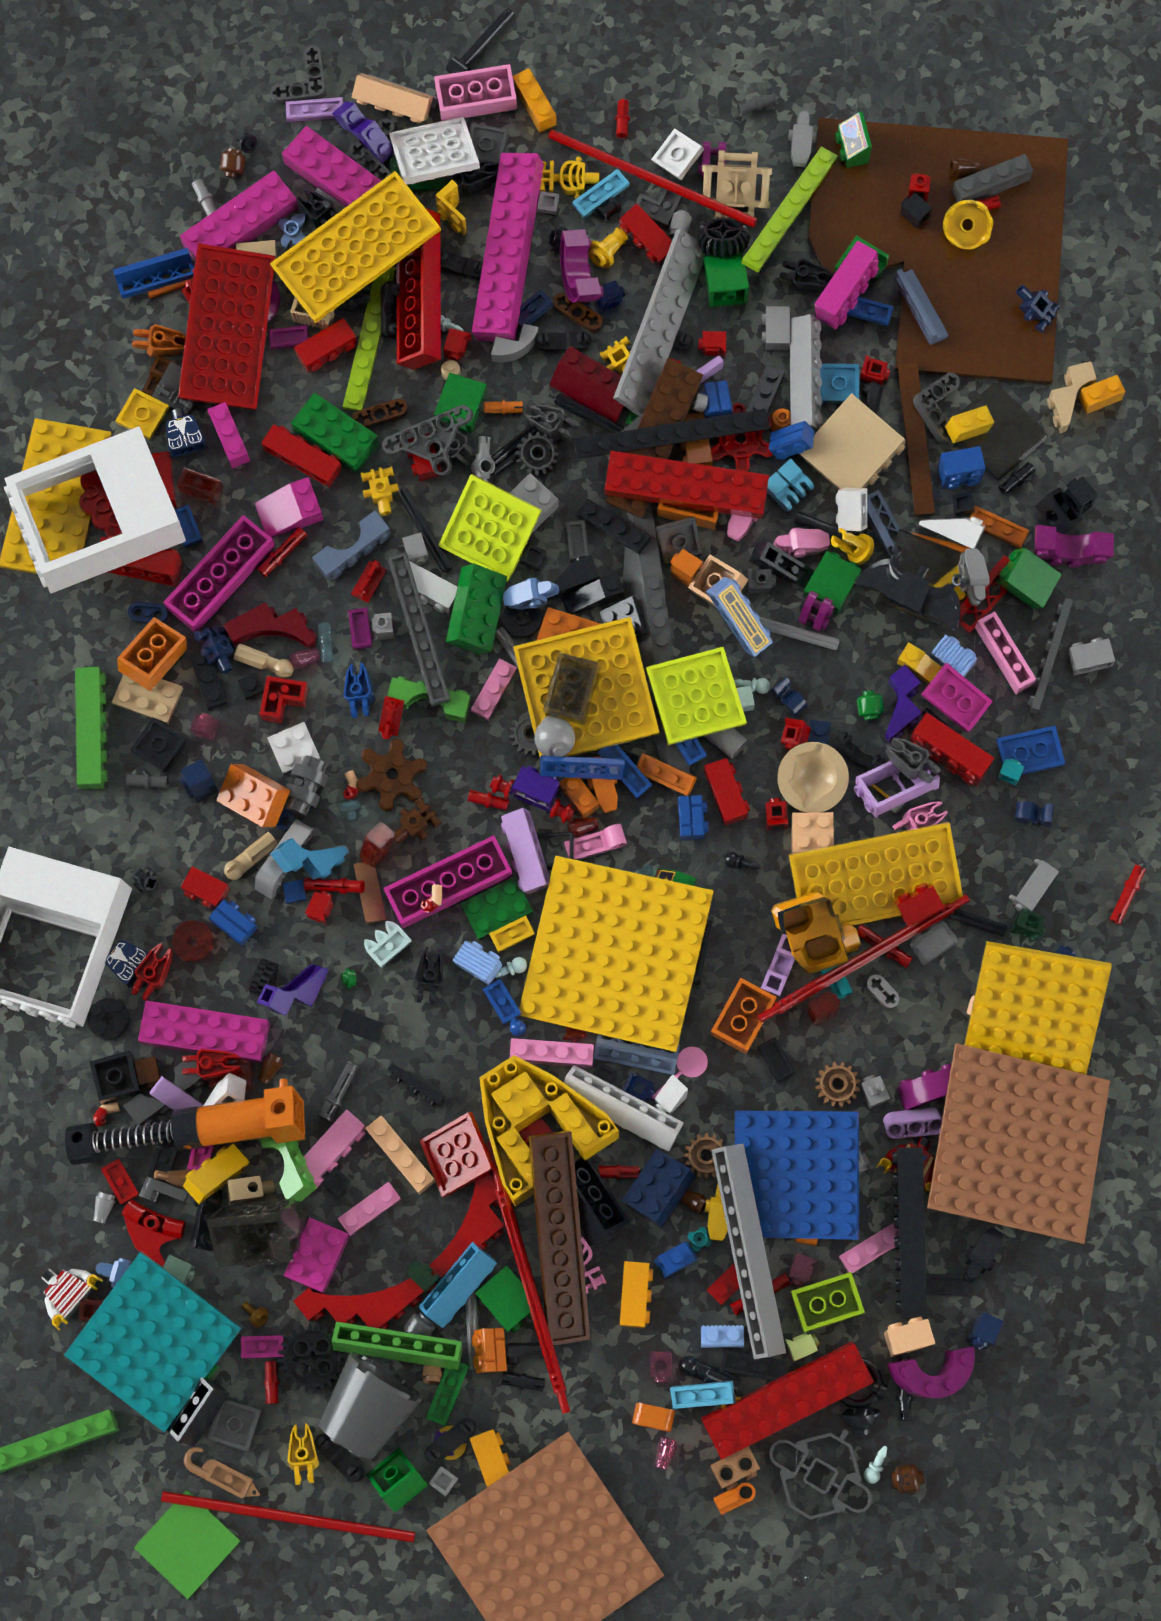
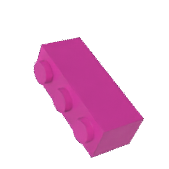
M226 402L207 409L232 469L250 462Z

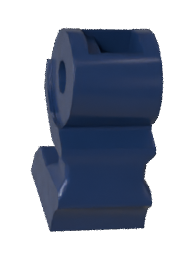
M786 676L770 691L796 717L800 711L808 707V704L799 692L790 689L791 682Z
M1029 801L1016 803L1017 809L1014 820L1023 823H1038L1042 826H1052L1054 804H1044V807L1041 808Z

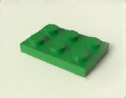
M515 876L460 903L478 940L489 936V933L533 913Z

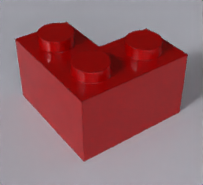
M267 676L259 713L261 720L282 724L285 705L305 708L309 691L307 682Z

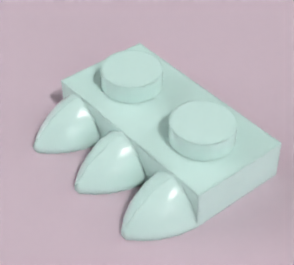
M386 921L385 924L388 934L380 930L375 931V938L378 943L368 939L364 940L366 951L381 969L412 943L407 934L396 923Z

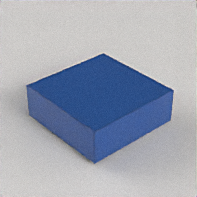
M303 879L283 883L286 904L307 900Z

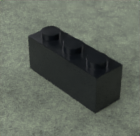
M201 1377L192 1396L173 1420L167 1431L178 1442L195 1447L229 1396V1393L218 1382Z

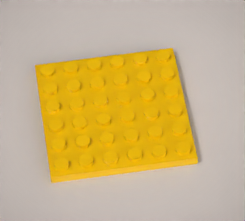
M631 617L513 646L534 735L539 724L547 716L564 719L574 730V746L565 756L570 757L660 734Z
M986 941L964 1045L1086 1075L1112 964Z

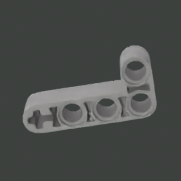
M296 819L275 849L282 842L291 838L302 848H305L315 830ZM271 855L259 870L255 879L254 889L273 900L281 888L282 879L286 873H284Z

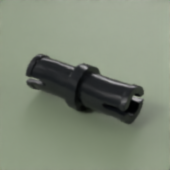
M1027 462L1017 472H1012L1010 477L998 486L1000 492L1007 496L1017 486L1023 485L1024 480L1036 471L1033 464Z
M505 1371L502 1375L503 1381H501V1385L519 1387L520 1390L544 1391L545 1378L527 1376L526 1373L519 1375Z

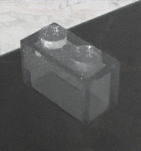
M945 921L931 924L927 928L928 932L923 935L918 933L911 939L912 943H910L909 948L923 967L955 946L958 942V939Z

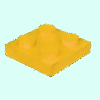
M134 388L115 422L128 430L140 426L144 438L151 440L170 407L168 404Z

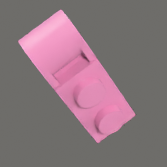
M611 825L603 831L574 839L573 860H581L627 845L622 825ZM570 840L564 842L568 858L570 854Z

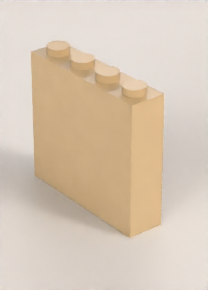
M851 393L815 433L813 448L799 453V455L838 490L843 488H866L869 484L873 485L879 478L878 473L882 469L886 470L891 465V459L895 454L900 455L906 447L904 445L906 442L899 433Z

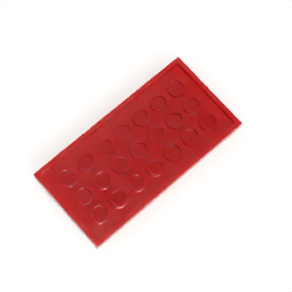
M201 243L197 244L178 399L217 405L226 402L227 406L249 410L257 409L274 269L270 263L276 259V256Z

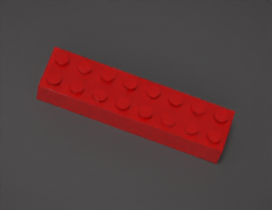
M425 208L440 226V213ZM440 231L397 263V283L400 285L398 289L400 294L397 296V364L412 370L441 360Z
M610 451L604 495L762 519L769 475Z
M851 1341L736 1400L735 1403L727 1404L701 1417L722 1460L874 1383L856 1345Z

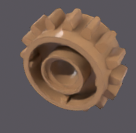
M833 1062L832 1067L825 1065V1072L819 1071L821 1078L815 1079V1082L819 1083V1085L815 1086V1090H820L818 1098L823 1097L825 1099L824 1104L830 1102L831 1107L838 1104L842 1108L843 1103L851 1104L850 1098L854 1100L857 1098L854 1092L860 1091V1088L856 1087L860 1080L855 1079L858 1073L851 1072L852 1066L846 1068L843 1062L840 1066ZM834 1080L841 1081L843 1088L840 1090L834 1089L832 1082Z
M705 1133V1136L702 1138L698 1134L696 1141L690 1139L691 1147H685L689 1152L684 1154V1158L689 1160L685 1163V1166H691L692 1172H697V1178L701 1175H704L705 1179H708V1175L716 1178L713 1156L710 1161H703L700 1155L704 1151H709L712 1154L711 1150L722 1147L723 1140L717 1141L715 1134L712 1138L708 1137V1133Z

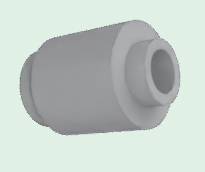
M679 210L673 213L669 227L670 238L673 239L677 229H683L688 233L692 220L688 212Z

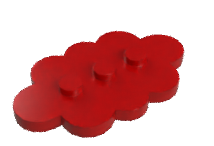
M97 470L81 475L80 483L85 491L79 500L81 510L91 516L94 527L99 530H105L107 537H115L122 534Z

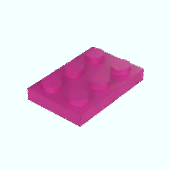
M948 663L942 666L921 694L966 733L970 732L993 702Z

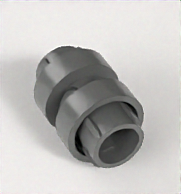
M305 755L301 764L295 763L290 774L295 778L293 784L287 783L285 786L290 790L284 809L302 817H306L309 809H316L320 800V796L316 794L318 788L324 789L329 778L324 773L327 767L325 762Z

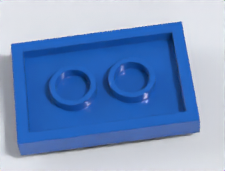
M1056 726L996 738L1002 765L1005 759L1018 760L1024 766L1021 775L1065 765Z

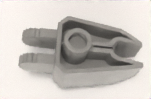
M805 110L799 113L797 124L793 125V130L789 129L788 141H792L791 160L794 167H806L811 155V144L815 143L816 131H813V126L809 125L810 114Z
M977 548L965 549V552L961 553L958 570L959 574L962 575L959 578V583L965 579L967 584L964 587H960V590L967 592L971 605L978 606L986 597L985 587L989 585L990 578L984 556Z

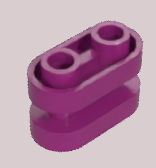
M703 141L701 146L704 148V151L699 156L703 157L702 163H698V175H702V179H704L702 165H710V155L719 156V150H724L726 153V142H718V148L711 147V141Z
M810 591L798 622L806 625L808 620L814 622L812 629L820 632L821 629H826L830 621L827 616H831L835 606L832 605L833 600L826 597L823 602L818 601V593ZM813 608L819 609L817 615L812 613Z

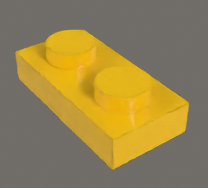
M524 916L489 933L499 953L534 936L535 933L527 917Z

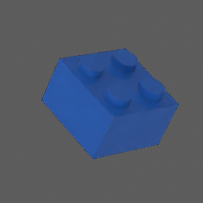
M980 446L941 453L937 468L942 489L954 490L961 485L974 486L981 482L985 471V464Z

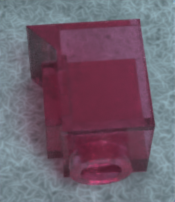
M796 1253L788 1275L791 1284L803 1287V1284L809 1282L814 1269L812 1265L818 1263L819 1260Z

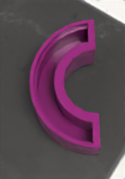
M585 229L562 231L561 276L566 295L573 303L598 301L600 297H603V287L599 285L598 278H591V267L588 264V249H590L591 241L587 237Z
M1036 525L1035 555L1040 559L1048 561L1050 565L1068 564L1071 568H1078L1084 564H1105L1106 560L1113 557L1114 534L1093 532L1087 535L1072 536L1058 533L1056 527Z
M952 1063L942 1066V1070L936 1072L933 1069L921 1073L922 1077L914 1080L910 1078L901 1081V1086L897 1088L903 1110H914L945 1098Z
M974 1346L945 1351L943 1367L932 1376L924 1373L918 1367L915 1359L887 1363L893 1380L908 1394L920 1398H943L954 1394L966 1384L974 1367L975 1350Z

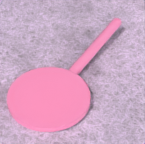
M697 1047L683 1049L677 1059L679 1072L674 1076L678 1078L683 1074L684 1076L694 1078L702 1075L708 1064L706 1054ZM663 1086L654 1095H652V1099L656 1098V1096L661 1091Z

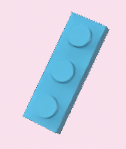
M616 169L572 202V206L585 219L595 212L598 207L606 204L610 197H615L629 187V182Z
M733 1381L670 1387L673 1409L733 1404L736 1402Z

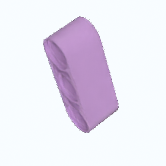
M934 1107L896 1111L886 1114L883 1122L887 1135L892 1139L940 1134L943 1113L939 1108Z

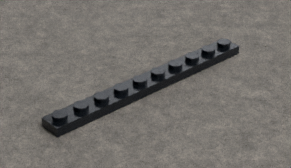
M767 409L575 438L573 439V445L577 460L609 455L610 451L628 452L768 430L770 426Z

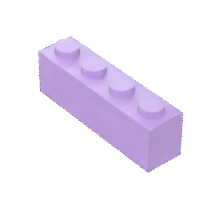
M521 808L501 816L503 821L501 828L508 838L507 848L514 858L512 864L514 870L518 872L520 878L518 885L521 891L531 895L547 889L550 877L530 811Z

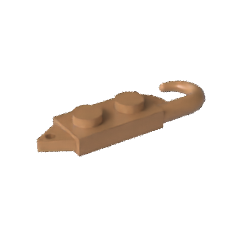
M193 1447L185 1453L184 1464L190 1472L242 1499L244 1497L260 1496L252 1482L253 1479L216 1460L211 1459L207 1461L202 1468L191 1462L192 1454L203 1452L202 1448Z

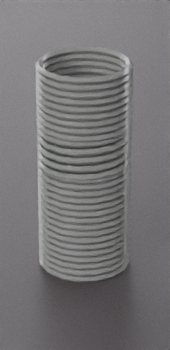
M734 728L704 736L726 754L727 757L729 756L730 759H733L747 743V739Z

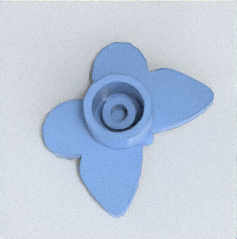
M305 213L294 215L290 220L283 218L279 221V227L284 232L281 244L285 249L290 240L293 241V245H296L306 237L301 229L305 223Z

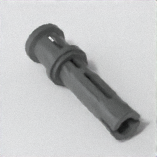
M347 1061L332 1093L325 1097L326 1102L316 1114L319 1118L333 1124V1118L338 1108L342 1107L341 1100L359 1066ZM347 1074H348V1077H347V1079H346V1081H345L343 1087H342L341 1090H340V1087H341L342 1083L344 1082V1080H345V1078H346V1076H347Z

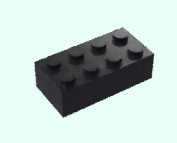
M579 1154L574 1157L580 1230L589 1246H592L617 1233L630 1221L591 1160L588 1158L584 1161Z

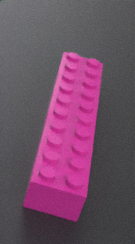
M501 153L472 326V333L478 341L495 342L496 337L516 341L518 319L544 163L538 153Z

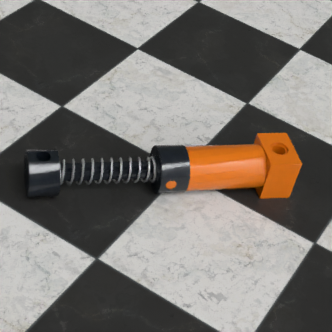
M282 1078L279 1080L278 1088L264 1090L263 1098L174 1109L171 1120L168 1123L165 1121H161L160 1124L154 1122L152 1126L146 1123L144 1127L138 1124L136 1128L131 1125L128 1129L123 1126L121 1130L114 1128L113 1131L107 1129L105 1132L98 1130V1127L93 1122L71 1125L65 1131L66 1154L72 1165L98 1162L101 1158L102 1149H105L107 1152L109 1148H113L115 1151L116 1147H120L123 1150L124 1146L131 1148L132 1145H136L139 1147L143 1143L147 1146V1143L150 1142L154 1145L157 1141L162 1144L164 1140L170 1143L171 1139L174 1140L175 1146L179 1151L272 1137L276 1143L305 1140L304 1100L293 1086H288V1080Z

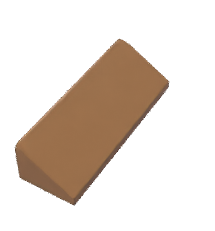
M355 863L354 869L357 881L363 880L365 882V891L360 893L366 924L387 921L375 863Z

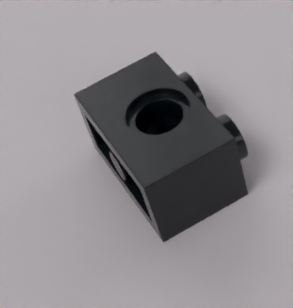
M1083 476L1078 480L1076 478L1071 480L1066 485L1067 489L1064 493L1079 514L1082 515L1092 508L1098 493Z
M1061 488L1047 494L1035 506L1048 525L1056 527V531L1064 535L1073 530L1083 520Z

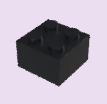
M130 1050L89 1061L98 1100L101 1104H108L143 1094L138 1082L134 1056Z

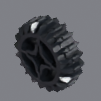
M725 216L723 218L716 217L714 220L709 219V222H703L697 234L698 245L702 252L707 253L708 256L714 255L715 258L718 256L722 258L725 256L731 258V255L738 256L739 252L742 253L744 249L748 248L750 240L747 225L732 218H725Z

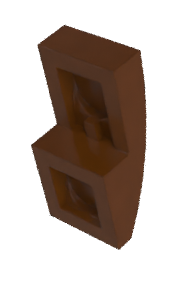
M157 355L149 370L150 376L142 392L152 396L170 362L176 363Z

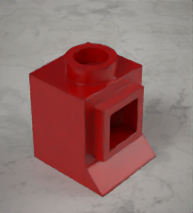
M911 174L908 196L911 197L913 191L924 192L923 200L927 202L931 177L924 174Z
M450 328L443 348L444 357L454 361L460 360L461 357L464 358L467 343L472 341L471 333Z
M703 331L702 338H698V350H702V354H705V356H719L720 354L725 359L726 331Z
M866 355L859 381L867 383L875 381L882 386L884 380L888 381L891 369H887V362L876 360ZM871 369H875L881 372L880 374L872 372Z
M785 718V728L780 742L785 746L786 750L790 751L800 744L807 743L811 728L803 720Z
M781 798L769 799V802L765 803L767 830H771L772 826L783 825V829H787L786 801H781ZM781 808L782 816H772V809Z
M315 891L306 909V917L327 926L325 917H329L334 906L331 900L332 895L325 891L320 893Z

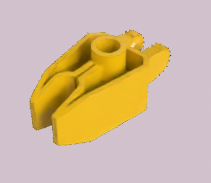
M717 1184L715 1197L711 1196L710 1200L706 1199L705 1212H709L707 1227L710 1239L723 1241L728 1229L719 1185Z
M305 1423V1436L302 1438V1441L299 1438L297 1425L293 1426L290 1434L287 1461L290 1468L294 1471L296 1485L301 1484L300 1471L308 1470L307 1479L309 1483H314V1469L319 1466L314 1438L307 1423Z

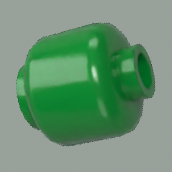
M874 690L862 692L863 696L857 698L859 716L864 717V720L880 718V715L884 713L882 696L875 694Z

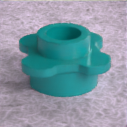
M700 1227L695 1232H689L687 1236L688 1240L692 1242V1249L696 1252L700 1251L702 1247H709L712 1243L704 1227Z

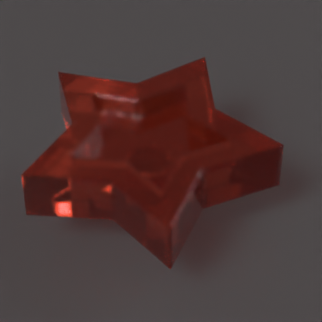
M565 1026L566 1033L563 1036V1040H571L573 1043H577L579 1039L587 1037L584 1031Z

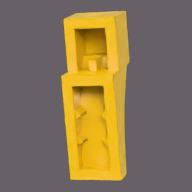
M909 642L897 661V664L901 666L906 665L916 678L928 685L942 668V666L926 655V652Z

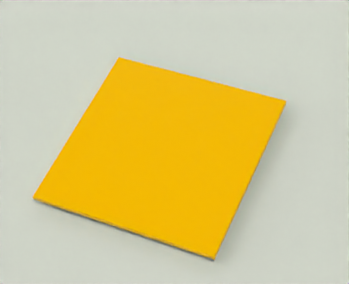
M555 856L519 1007L520 1016L677 1052L714 890Z

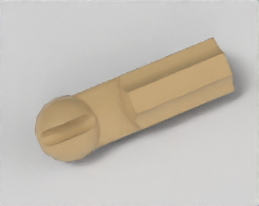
M240 643L234 654V660L261 670H269L274 672L279 678L290 677L294 670L289 660L273 658L267 653Z
M267 832L239 856L227 862L224 867V874L231 880L241 878L247 870L268 856L278 845V842Z

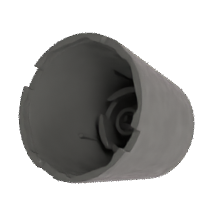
M351 1352L321 1418L319 1427L335 1444L342 1445L358 1457L362 1456L373 1459L419 1405L423 1396L415 1387L408 1388L404 1384L406 1380L389 1368L364 1355L362 1359L358 1358L359 1354Z

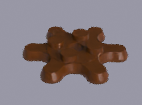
M393 739L390 742L389 751L385 755H379L371 748H366L361 753L362 760L370 767V773L356 781V788L360 792H366L371 789L378 791L380 794L379 807L385 812L393 809L394 800L399 795H405L412 802L422 797V791L414 785L413 778L416 774L426 771L428 764L423 758H417L412 761L407 760L403 755L404 742L401 739ZM392 769L398 773V776L395 779H389L386 772Z

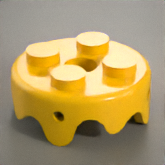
M963 200L952 205L946 212L943 220L944 234L947 240L957 248L975 249L986 243L991 236L993 219L987 206L974 200ZM965 219L972 221V228L968 231L962 227Z

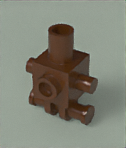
M422 797L414 802L419 807V811L414 808L409 812L404 808L399 812L403 817L399 820L401 827L390 835L397 844L408 836L412 840L418 836L422 841L426 839L428 834L425 830L429 828V821L434 829L442 824V821L436 817L437 813L430 810L432 807L430 804L427 805Z

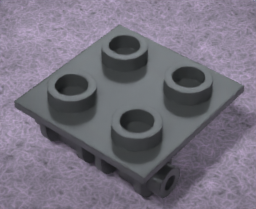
M170 362L152 396L174 409L182 408L184 414L187 415L194 401L178 399L181 367Z

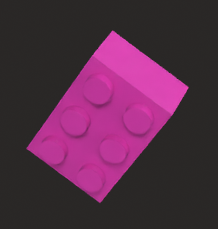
M309 1217L284 1276L287 1279L325 1294L350 1236L348 1233Z

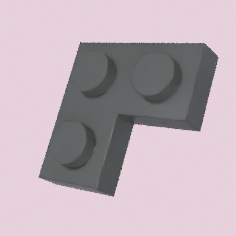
M664 189L658 201L640 193L636 203L655 223L668 228L673 213L676 212L683 197Z

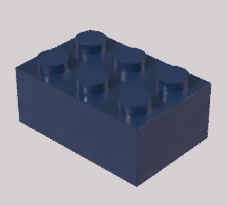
M656 1149L622 1201L628 1208L662 1228L696 1175L690 1168Z

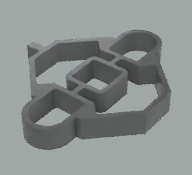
M843 1429L839 1437L828 1433L797 1441L796 1444L782 1439L776 1441L770 1447V1461L774 1466L781 1469L779 1474L788 1507L809 1520L842 1512L845 1508L853 1513H861L866 1511L872 1503L870 1490L860 1483L861 1476L853 1446L844 1441L849 1432ZM831 1437L848 1447L855 1472L845 1475L841 1484L838 1485L834 1482L838 1475V1470L821 1459L815 1458L809 1467L806 1466L804 1461L809 1454L808 1442ZM785 1443L803 1453V1457L794 1472L774 1460L773 1449L776 1445ZM816 1462L834 1472L824 1491L806 1480ZM802 1467L806 1470L802 1481L807 1486L821 1494L828 1493L831 1486L837 1488L831 1500L834 1509L810 1516L796 1508L791 1503L786 1480L795 1478ZM847 1480L866 1492L868 1501L864 1508L857 1510L837 1499Z

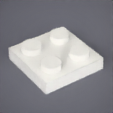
M674 129L651 160L679 180H682L704 151V148Z
M305 722L267 737L283 775L292 772L295 763L301 764L305 755L320 760Z

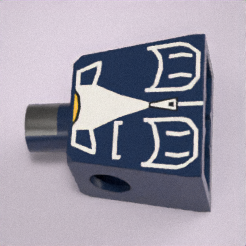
M182 408L174 409L172 411L173 420L166 422L167 443L171 458L206 449L205 439L193 415L185 416Z
M121 939L116 946L112 944L105 964L130 988L137 978L135 974L136 968L149 952Z

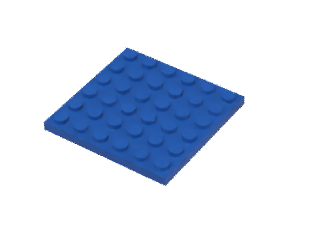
M735 1111V1145L744 1144L763 1238L858 1240L859 1112Z

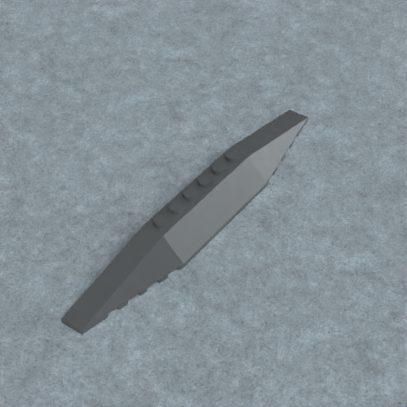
M649 502L641 519L627 513V523L650 536L651 541L640 555L625 547L622 584L624 600L631 596L636 597L648 633L636 640L660 734L652 736L659 759L690 774L689 766L675 744L668 745L646 673V667L674 660L651 502ZM671 789L672 793H680L678 791Z

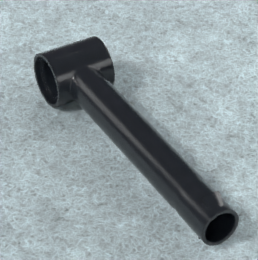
M506 8L460 59L455 56L448 62L446 71L450 74L471 71V67H469L471 63L514 18L515 14L513 11Z

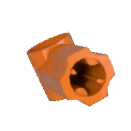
M745 1482L713 1499L720 1514L723 1515L753 1500L756 1491L752 1484ZM743 1486H748L752 1489V1496L748 1499H744L740 1495V1489Z

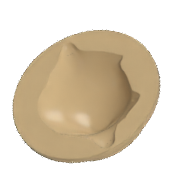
M807 742L792 748L784 756L778 769L777 780L782 796L792 807L807 813H819L831 809L843 798L848 787L849 773L843 757L834 748L824 743Z

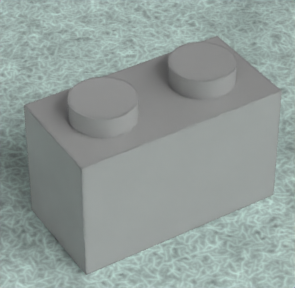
M766 306V312L762 313V325H765V332H762V343L765 344V350L789 351L790 307Z
M1096 638L1087 644H1083V642L1075 643L1067 653L1073 675L1112 667L1115 663L1109 638L1104 640L1103 638Z

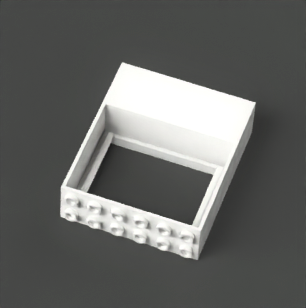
M140 426L4 478L7 484L4 490L10 501L23 539L28 547L36 572L43 588L48 587L50 594L186 541ZM97 470L122 534L50 561L25 497Z
M8 847L0 869V942L11 913L97 938L71 1009L0 989V1005L3 1004L8 1009L17 1012L23 1010L26 1014L34 1017L40 1015L54 1023L58 1020L63 1025L75 1028L76 1025L83 1027L132 888L118 877Z

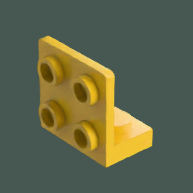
M451 180L435 195L437 212L440 213L442 220H447L451 224L452 229L456 233L460 232L465 236L467 234L466 218L455 209L459 204L458 185Z

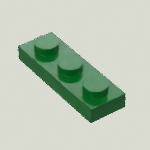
M460 1362L459 1370L445 1368L426 1419L443 1426L447 1425L469 1369L468 1365Z

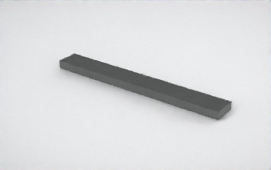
M407 552L387 557L431 707L451 701Z

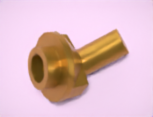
M247 1301L240 1306L250 1315L248 1320L253 1326L261 1327L267 1322L268 1310L260 1306L255 1309Z

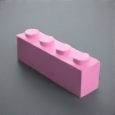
M996 612L978 620L975 629L1014 693L1017 695L1032 687L1036 678Z
M511 1038L510 1057L515 1055L535 1065L572 1067L575 1065L579 1068L592 1069L594 1044Z
M347 1109L304 1156L306 1165L314 1177V1183L317 1188L324 1180L322 1177L337 1167L338 1159L341 1156L346 1157L352 1150L350 1146L355 1141L359 1142L366 1134V1126Z

